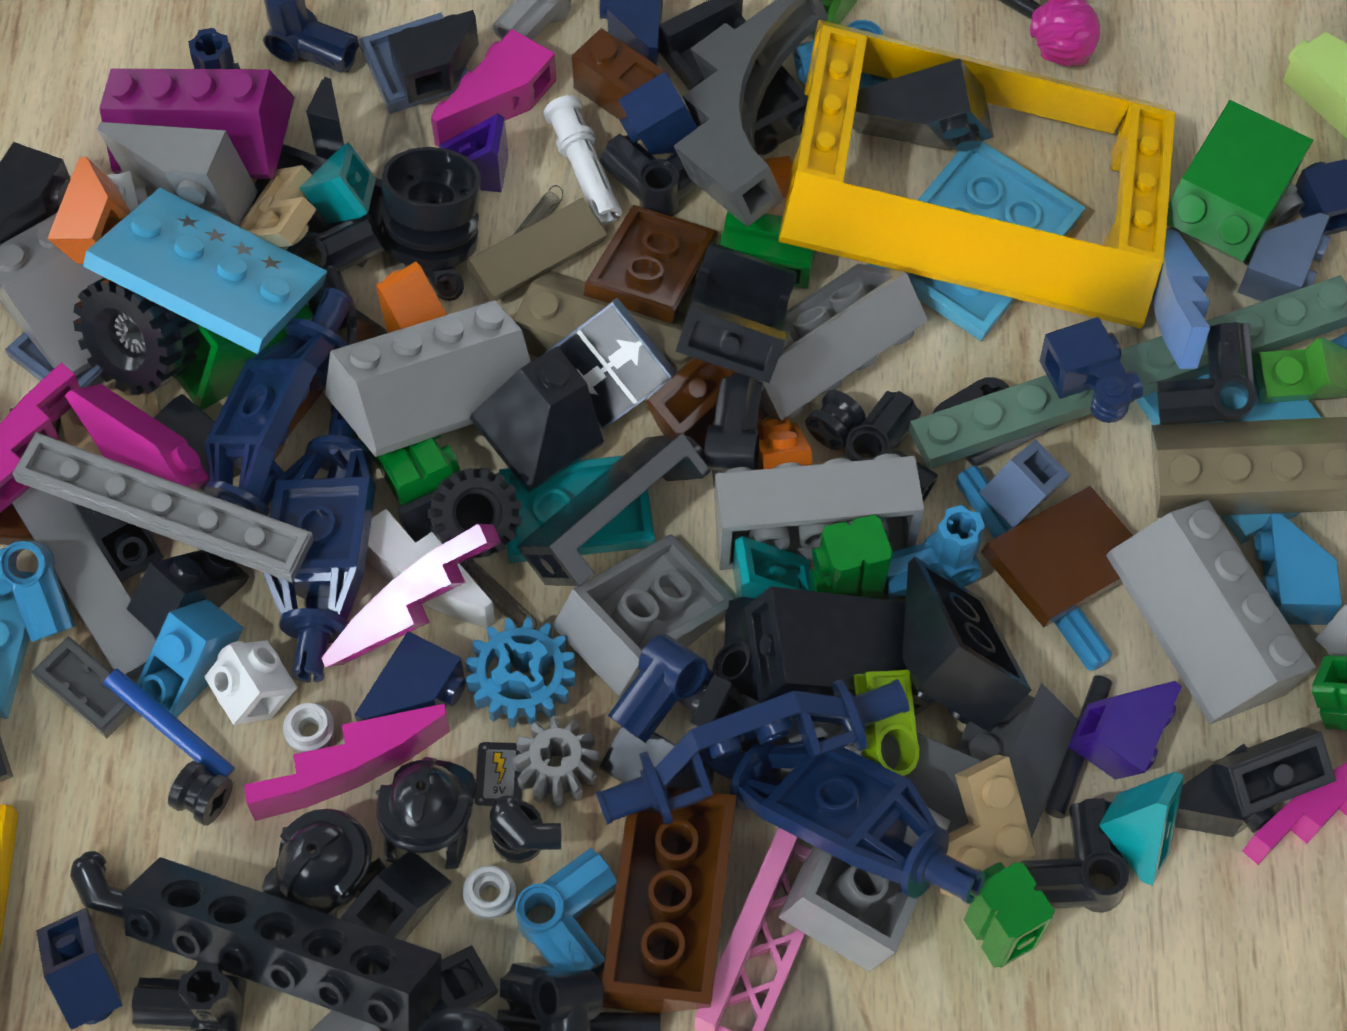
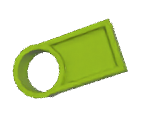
M910 670L875 671L854 675L856 695L884 686L896 679L901 683L910 711L901 712L866 726L867 749L861 751V755L901 776L910 774L916 768L920 750L917 740ZM887 733L894 737L900 750V759L894 770L887 766L881 753V742Z

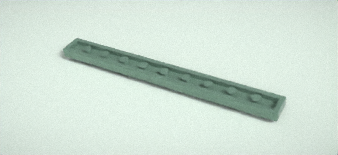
M1339 275L1206 320L1209 326L1234 322L1249 323L1253 358L1259 352L1276 351L1347 326V283ZM1162 336L1121 349V359L1119 361L1126 372L1133 370L1137 373L1142 383L1143 396L1156 392L1157 382L1191 380L1209 374L1207 340L1198 369H1179ZM1044 375L910 421L909 433L927 468L932 469L1092 414L1090 407L1094 390L1089 389L1060 399L1048 376Z

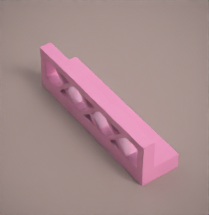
M779 827L715 970L711 1007L698 1009L695 1015L694 1030L732 1031L720 1025L728 1007L749 1000L757 1019L752 1031H765L806 934L798 929H795L793 933L773 940L766 924L769 912L782 908L790 893L791 885L786 872L792 859L794 858L805 863L811 852V849L798 844V837ZM782 885L786 896L775 900L779 888ZM761 932L766 943L754 947ZM788 945L784 957L781 960L777 949ZM770 952L777 969L773 981L752 988L745 971V966L749 959ZM739 980H741L745 991L733 995ZM768 992L763 1006L760 1008L756 997Z

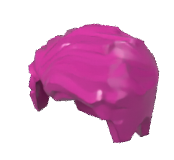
M1049 0L1033 11L1030 36L1036 38V45L1040 48L1043 59L1064 66H1084L1088 63L1099 42L1100 22L1096 12L1085 0Z

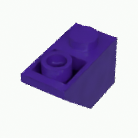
M1175 681L1087 704L1068 747L1115 780L1145 773L1156 760L1158 741L1164 728L1172 721L1176 713V705L1174 704L1182 686Z

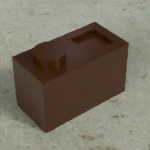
M602 28L572 55L574 89L619 120L627 115L618 100L665 72Z

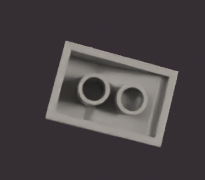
M100 122L97 130L123 173L130 171L136 188L145 187L148 196L152 195L157 189L162 188L236 226L240 225L251 209L258 190L226 130Z
M56 213L0 245V303L54 369L62 362L77 376L92 366L87 361L91 357L89 350H81L77 341L83 338L82 332L74 330L73 321L80 318L79 315L73 313L74 304L81 301L78 295L82 290L104 277L83 267V264H76L47 239L56 218Z
M670 534L589 579L581 586L573 588L552 626L560 635L565 636L571 647L617 696L621 697L639 674L638 661L641 652L652 638L660 634H667L685 647H688L725 616L726 610L729 607V601L735 598Z
M928 808L937 825L947 831L951 821ZM908 826L904 842L913 847L919 837ZM814 846L799 871L778 918L870 972L896 953L919 897L913 899L902 893L901 884L854 867Z

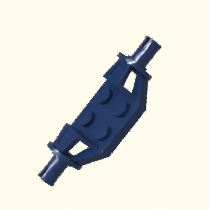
M326 288L311 321L299 318L291 319L285 329L288 334L286 338L246 360L204 443L210 481L207 482L204 489L207 495L269 516L271 510L268 505L273 498L275 481L284 473L274 461V455L277 449L285 442L289 433L288 427L299 405L307 398L309 391L325 390L330 351L348 346L347 342L337 335V332L349 308L353 305V300L350 296L338 289ZM233 466L241 469L239 487L233 485Z
M333 404L330 409L331 417L328 435L310 440L306 446L305 454L275 481L270 518L312 532L314 541L293 583L262 572L281 615L279 620L281 631L297 639L291 676L296 680L311 683V673L314 674L313 680L315 683L323 681L325 665L321 658L327 651L328 643H334L349 624L347 619L364 576L376 490L371 469L374 463V455L363 442L357 440L358 435ZM320 468L329 471L327 478L314 479ZM296 595L306 599V608L298 609Z
M837 679L832 681L834 696L792 691L690 729L655 768L647 751L639 753L643 770H640V777L609 789L595 792L606 823L608 825L614 820L653 807L654 811L659 810L665 825L672 823L673 820L670 812L706 800L713 795L701 760L702 757L707 756L710 764L725 760L740 753L739 749L742 748V742L757 737L759 745H764L789 735V731L793 729V723H795L811 760L851 744L859 752L866 750V726L901 712L910 711L904 689L899 680L896 679L889 684L854 696L852 692L848 691L843 680ZM813 724L844 725L846 733L819 742ZM690 766L699 788L670 799L667 788Z
M824 737L818 738L819 742L827 740ZM803 741L779 746L771 742L764 745H759V742H756L746 753L739 750V754L713 764L709 763L707 756L701 758L702 762L708 764L714 772L732 780L730 794L737 795L735 806L743 810L750 808L765 821L854 867L901 884L902 893L913 899L922 896L933 884L961 898L963 902L971 904L974 901V896L978 897L983 887L985 872L974 869L947 855L949 846L948 831L937 825L912 780L843 747L811 760ZM777 768L793 769L782 782L774 779ZM908 826L919 837L913 847L904 842Z

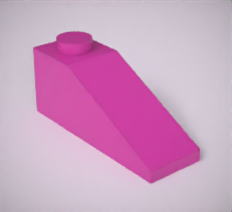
M99 384L72 389L65 394V397L105 458L193 490H197L210 479L201 465L198 454L182 436L104 385Z

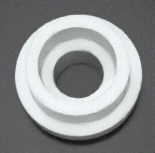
M303 703L296 706L288 713L283 723V734L286 742L292 749L300 753L327 747L335 733V723L331 713L325 707L315 703ZM308 724L319 726L318 731L312 736H303L301 734L302 728Z
M492 865L483 866L474 870L467 877L463 887V897L467 908L474 915L484 919H494L503 916L511 909L516 899V886L512 876L503 868ZM489 886L499 889L500 894L493 901H485L480 897L484 888Z

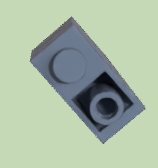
M1318 213L1263 231L1237 293L1262 302L1313 285L1317 272L1309 268L1312 260L1321 262L1331 236L1323 234L1329 215Z
M1035 439L1014 456L979 493L1014 528L1054 494L1068 480L1070 474Z

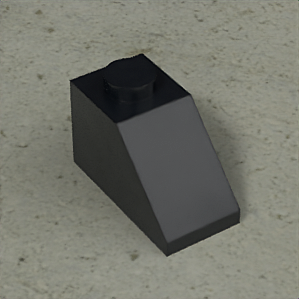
M1242 744L1226 756L1247 749L1245 744ZM1213 764L1182 785L1175 827L1234 837L1247 827L1252 833L1259 831L1277 812L1273 809L1274 805L1245 817L1239 816Z

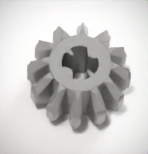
M554 715L550 719L549 729L544 730L540 724L533 721V724L530 726L532 738H518L516 745L520 754L512 758V765L514 770L521 773L517 780L522 790L534 787L533 799L538 803L544 800L548 793L553 794L554 804L560 807L564 801V793L569 792L573 798L580 801L583 797L581 784L595 785L597 774L593 768L601 764L600 753L592 750L595 745V737L591 732L579 735L580 725L575 719L565 729L560 728L559 718ZM553 756H563L561 766H550Z

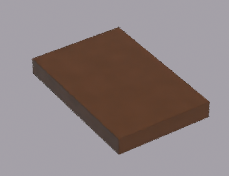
M633 205L586 280L584 296L610 303L618 298L628 310L673 323L697 280L708 245L710 243L717 244L719 231Z
M1089 486L988 541L981 550V553L1044 628L1122 582L1106 555L1110 550L1133 535L1094 489Z

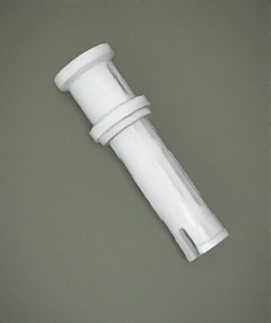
M574 95L559 97L545 107L543 116L546 122L553 126L558 137L556 141L557 149L560 154L567 157L571 162L591 211L601 225L611 224L618 220L616 216L621 217L622 209L613 194L602 164L597 157L594 148L596 135L583 119L581 114L583 105L579 97Z

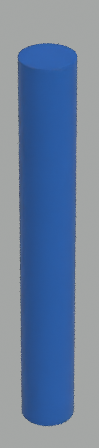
M118 668L106 678L104 685L194 761L204 764L211 775H224L228 778L234 771L235 767Z

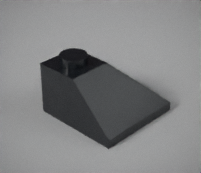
M558 346L520 368L469 417L528 493L598 449L604 443L588 384Z

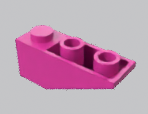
M513 29L500 42H494L488 49L485 59L474 71H468L463 76L458 89L447 101H441L434 109L431 123L435 145L439 147L443 142L497 113L505 117L506 121L530 111L556 82L555 53Z

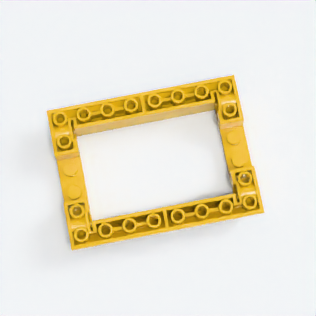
M823 20L818 21L805 95H808L802 134L800 145L791 167L778 242L1093 318L1099 317L1102 320L1126 326L1142 328L1164 261L1175 125L1174 111L1162 104ZM960 58L984 86L986 100L989 104L1114 134L1118 127V137L1112 148L1110 170L1120 172L1116 222L1104 240L1103 245L844 183L861 72L894 79Z

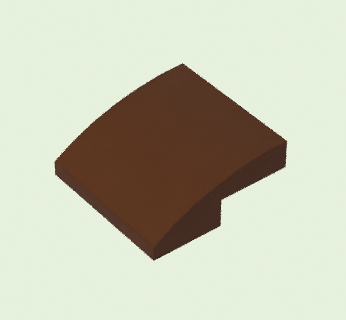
M692 358L645 402L663 435L683 433L685 436L694 439L703 452H705L707 430L709 425H714L721 378L730 377L733 373H740ZM762 407L760 408L758 424L768 416Z

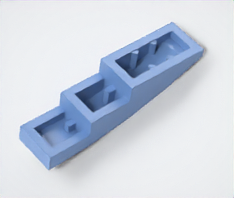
M1167 229L1164 261L1153 294L1155 317L1163 340L1179 369H1198L1210 330V326L1205 320L1210 300L1205 295L1210 276L1177 230Z

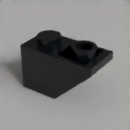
M473 10L448 15L443 19L417 27L405 28L400 32L388 35L392 64L409 104L452 91L479 45L476 16Z
M71 502L120 582L144 570L150 562L164 558L149 530Z
M204 550L150 562L127 610L158 638L170 611L205 599L210 600L219 608L246 584L250 576L236 565L234 561Z
M407 852L376 875L340 919L405 941L452 885V881L417 853Z

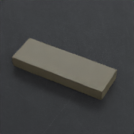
M582 197L470 258L466 266L489 301H497L603 242L608 234Z

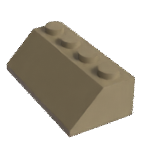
M549 271L531 282L514 321L522 329L528 354L540 357L609 303L584 296L585 281ZM628 310L676 372L693 358L675 351L686 317L685 313L679 312L674 322L669 323Z
M1347 417L1151 425L1157 518H1162L1172 511L1209 500L1218 516L1347 511Z

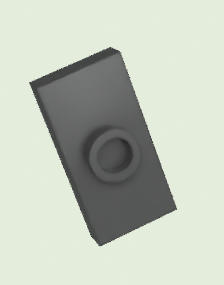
M69 636L32 671L34 677L106 739L135 711L104 685V681L111 674V671Z

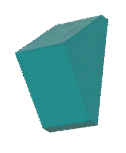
M348 142L340 147L299 188L317 209L325 222L330 224L361 218L368 213L376 177Z
M743 536L735 540L733 574L737 598L747 597L755 599L770 586L812 591L809 581V570L811 568L809 559H806V557Z
M1172 772L1116 794L1099 824L1141 881L1152 886L1170 854L1184 780L1183 774Z

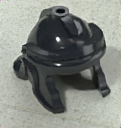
M424 757L422 760L411 761L402 765L394 774L391 785H381L380 789L376 791L378 796L377 821L381 832L385 836V861L394 863L397 860L396 847L413 853H429L439 851L448 846L445 869H458L467 844L468 821L472 813L473 799L475 798L476 781L470 771L452 762Z
M335 809L312 810L298 817L288 827L282 828L280 835L282 840L276 866L265 876L262 889L264 893L337 918V911L352 899L357 898L374 877L386 869L380 858L371 862L373 852L371 840L365 828L354 817ZM316 850L315 853L310 854V851Z

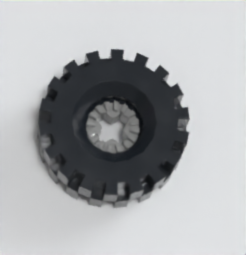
M105 277L88 285L78 295L81 301L74 304L73 313L79 315L80 318L73 321L74 330L82 332L83 338L77 340L81 350H89L91 357L87 361L92 368L99 365L103 370L100 374L102 379L106 382L113 379L116 380V389L124 392L130 388L131 395H140L144 392L146 394L151 393L190 369L188 366L195 362L197 355L193 351L199 348V338L193 337L192 333L198 330L196 323Z

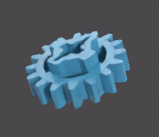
M526 617L523 626L520 628H515L511 618L505 619V631L500 633L492 626L487 627L489 641L485 643L480 640H474L472 646L477 657H468L465 661L467 672L471 673L470 676L466 677L468 692H476L473 697L477 709L490 705L488 710L490 720L495 722L502 714L508 715L509 726L513 728L517 725L519 717H526L530 726L533 724V721L537 723V713L543 712L546 716L552 718L555 715L553 703L556 701L567 704L569 702V691L565 687L575 686L576 683L575 672L570 670L575 667L574 653L565 652L567 649L565 636L561 635L551 639L552 627L549 623L543 625L539 631L533 629L531 617ZM496 658L498 660V667L491 671V677L487 679L490 663ZM511 664L515 669H519L521 672L515 671L512 673ZM554 665V676L548 687H546L543 677L550 673V667ZM530 672V679L527 675L523 676L522 673Z

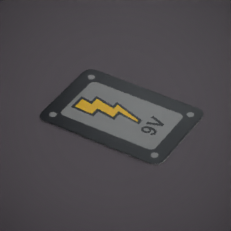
M482 742L479 744L475 803L477 805L493 806L496 799L506 795L513 796L518 801H521L522 789L519 787L517 780L521 773L514 770L512 765V758L520 754L516 743Z

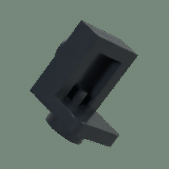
M713 675L709 685H702L693 699L691 713L694 715L690 722L698 727L760 703L742 694L732 683ZM756 738L742 742V748L739 750L746 753L753 746Z

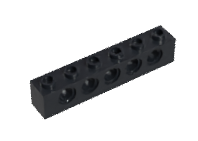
M159 857L122 892L126 936L198 962L217 963L221 970L389 1031H414L441 998V953Z

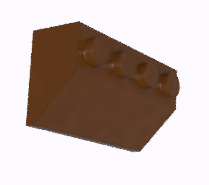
M667 788L670 799L691 791V789ZM713 792L711 798L670 812L673 822L667 825L664 824L659 810L654 811L653 807L626 816L602 979L604 996L602 1007L657 1014L711 1007L737 795Z

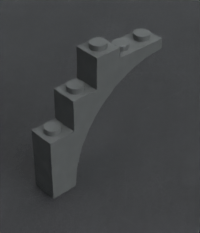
M775 0L737 29H733L725 23L691 48L705 80L682 97L697 129L675 144L674 148L689 178L746 227L784 200L769 165L756 153L754 134L757 112L768 85L782 63L808 35L816 30L819 20L826 21L828 19L821 0Z

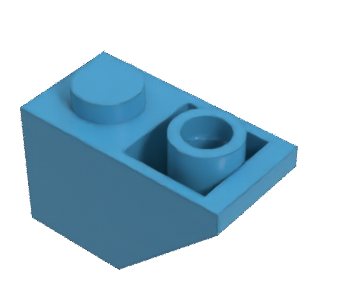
M1271 513L1262 531H1257L1254 539L1255 559L1262 561L1264 576L1260 579L1261 583L1288 624L1328 625L1342 605L1336 559L1281 513Z
M208 599L170 611L138 679L137 685L177 718L209 685L204 676L218 660L219 652L227 645L238 641L244 627Z

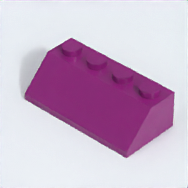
M111 68L99 110L102 122L226 130L251 179H274L295 97L270 69ZM107 146L111 171L114 174L123 173Z

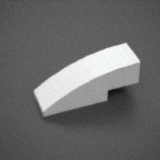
M384 509L371 519L366 560L391 582L432 550L443 544L432 532L415 543L389 511ZM460 564L457 565L466 583L423 603L458 620L487 628L496 623L493 602Z

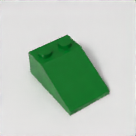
M1229 100L1168 203L1167 226L1246 265L1255 250L1261 233L1268 226L1314 140Z

